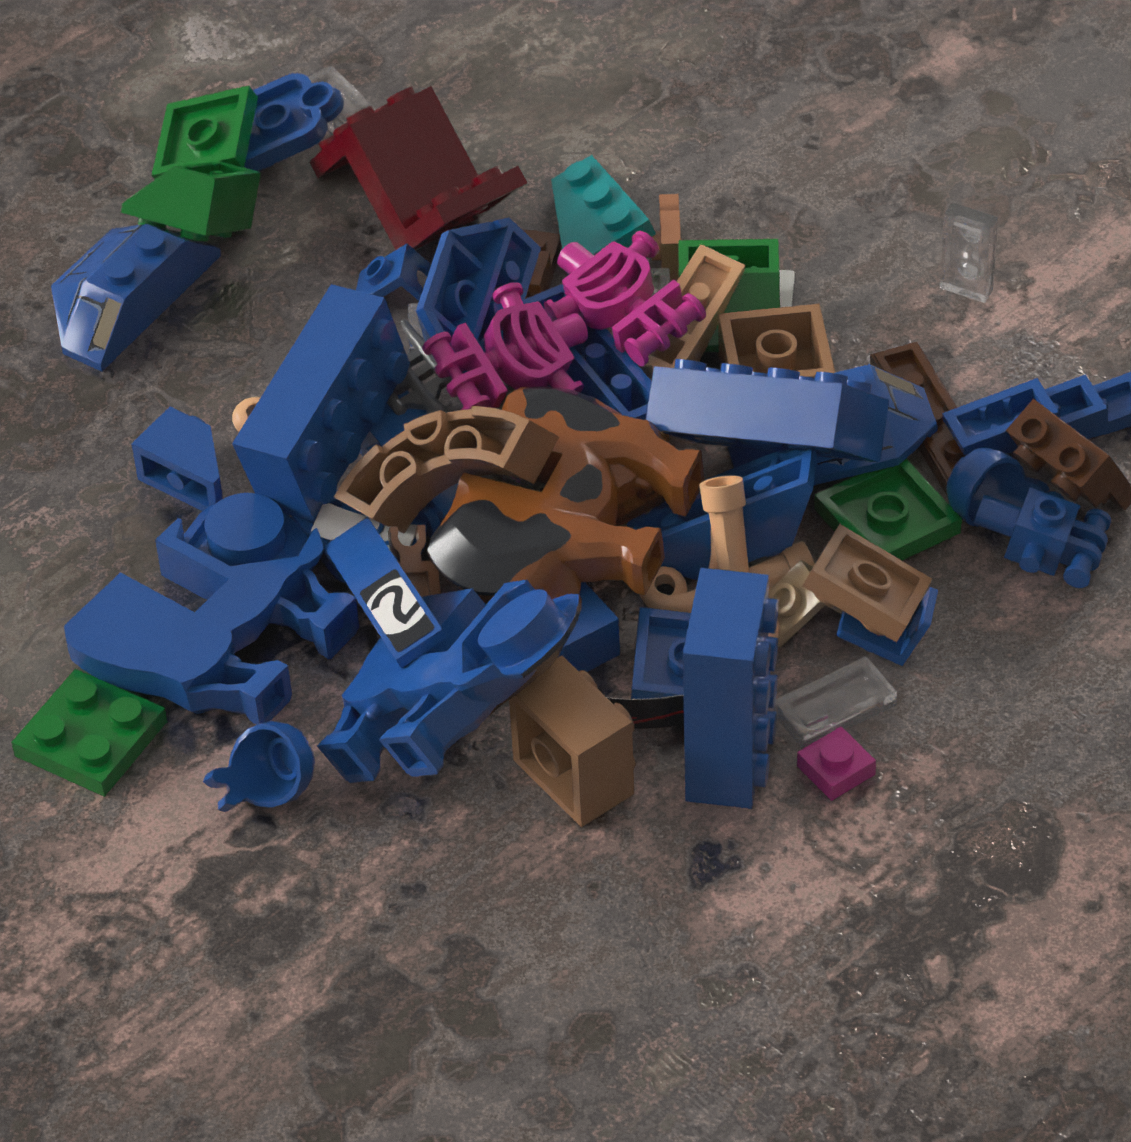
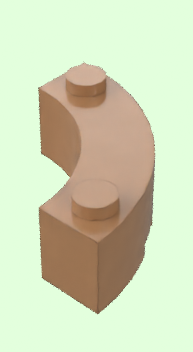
M472 406L471 409L447 413L439 410L404 424L405 430L393 437L382 447L377 444L373 446L350 471L334 497L388 527L398 526V531L405 534L418 513L438 494L459 483L463 472L476 476H513L534 484L559 436L524 417L497 408Z

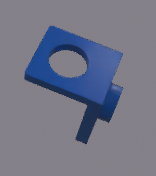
M406 243L387 256H379L372 260L360 272L356 291L384 297L402 286L419 301L423 288L418 282L417 270L428 276L431 264Z
M932 587L929 588L897 643L885 635L881 636L870 632L862 625L861 621L842 611L837 636L868 652L903 666L931 625L938 590Z

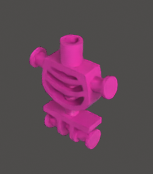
M637 231L632 236L633 243L629 248L613 241L595 255L578 242L567 244L558 256V266L569 274L562 280L565 297L556 302L550 299L544 302L545 311L551 321L577 313L590 328L603 330L612 327L616 349L622 353L626 350L629 357L637 365L644 366L649 362L648 356L655 350L663 352L670 347V340L667 335L671 334L676 338H681L688 332L687 325L694 320L701 322L706 318V311L701 302L690 293L682 297L680 284L675 280H672L651 297L654 286L649 262L646 258L655 257L659 253V246L649 234Z
M508 283L499 287L493 293L495 303L502 304L503 309L497 311L484 335L485 352L466 323L458 325L452 337L449 332H441L432 336L423 344L422 350L426 355H432L437 362L434 370L439 378L451 376L452 381L447 385L446 390L451 397L459 398L464 406L461 410L471 409L472 406L500 407L508 391L502 381L515 390L521 387H547L550 385L551 387L581 392L584 384L580 380L574 382L566 372L574 359L569 348L584 343L588 338L587 327L582 317L577 313H573L551 321L540 302L523 304L521 295L524 290L520 283Z

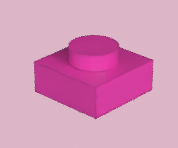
M842 727L837 728L797 752V767L831 801L876 775V760Z

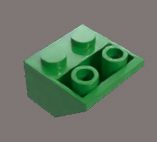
M221 161L174 166L124 201L121 213L138 217V225L150 224L167 229V226L181 229L180 236L190 240L209 241L210 235L229 238L232 237L233 231L252 228L261 172Z
M778 239L678 240L679 277L700 244L745 265L744 273L724 313L780 308ZM718 325L704 353L719 352Z

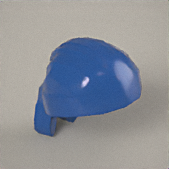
M990 448L975 449L961 458L955 464L946 487L949 505L964 522L976 527H980L973 523L984 494L1022 507L1030 487L1045 493L1050 489L1043 481L1026 477L1023 467L1016 459L1005 452Z
M268 721L248 728L239 736L231 751L228 767L213 769L205 775L203 782L210 788L227 789V793L218 802V810L222 812L232 810L245 801L258 807L273 808L296 800L307 789L314 774V752L307 738L299 729L290 724Z

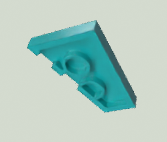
M593 155L588 156L582 161L572 163L564 172L551 179L562 249L571 242H578L595 255L613 241L629 248L633 243L632 236L637 231H643L651 237L656 234L648 217Z

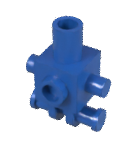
M1030 487L1022 507L984 494L973 524L1011 537L1004 558L1019 563L1022 570L1029 573L1041 571L1054 576L1058 564L1062 563L1068 566L1063 574L1065 582L1075 588H1084L1090 582V571L1097 569L1100 565L1102 553L1108 542L1105 531L1110 527L1111 517L1101 509H1090L1086 512L1084 522L1076 520L1080 505L1065 500L1056 491L1045 493Z

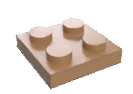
M839 524L802 587L814 593L815 597L823 604L830 607H838L858 619L870 632L881 636L885 635L897 643L930 585L932 578Z

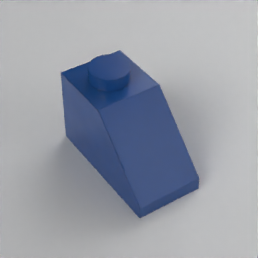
M169 407L132 443L139 481L201 511L223 499L211 426L196 416H189Z

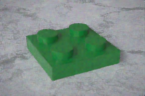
M250 85L168 103L151 176L156 179L174 166L215 161L244 167L258 96Z
M907 459L896 466L856 475L814 496L815 511L834 532L839 524L901 561L961 533L962 518Z
M74 669L11 742L14 756L105 797L167 723L166 711L160 705L97 679L78 669Z

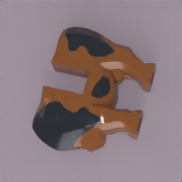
M521 387L508 394L502 410L524 417L559 436L536 479L538 482L545 483L546 486L542 492L463 472L452 506L432 535L427 548V554L435 568L447 580L457 585L460 590L473 588L484 603H488L504 583L528 580L535 590H545L552 599L567 594H580L581 582L623 580L635 593L645 596L665 558L662 530L655 527H644L635 530L630 527L616 526L618 504L629 500L640 489L648 490L651 488L664 497L674 514L686 517L700 491V483L705 481L702 451L692 449L678 451L663 438L652 422L624 416L598 399L574 390L557 387Z

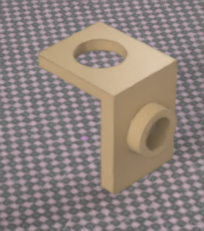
M802 560L769 590V598L778 599L779 601L778 621L780 636L778 647H782L825 606L815 597L814 593L802 587L813 566ZM828 606L829 608L842 614L843 610L839 609L838 607L835 608Z

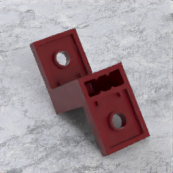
M412 86L389 97L387 99L388 103L375 111L372 106H368L346 118L347 123L333 130L332 136L319 143L321 151L309 161L317 178L350 163L395 250L406 243L414 250H417L439 239L443 232L461 228L466 223H471L481 218L527 184L519 166L504 173L501 172L499 166H495L478 175L432 86L415 93Z

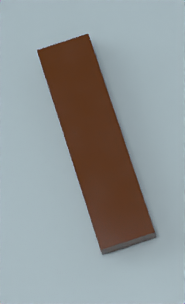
M918 342L870 354V365L924 388L937 422L938 431L931 437H926L918 449L948 497L946 487L955 464L966 456L962 453L944 423L942 413L957 408L956 404Z

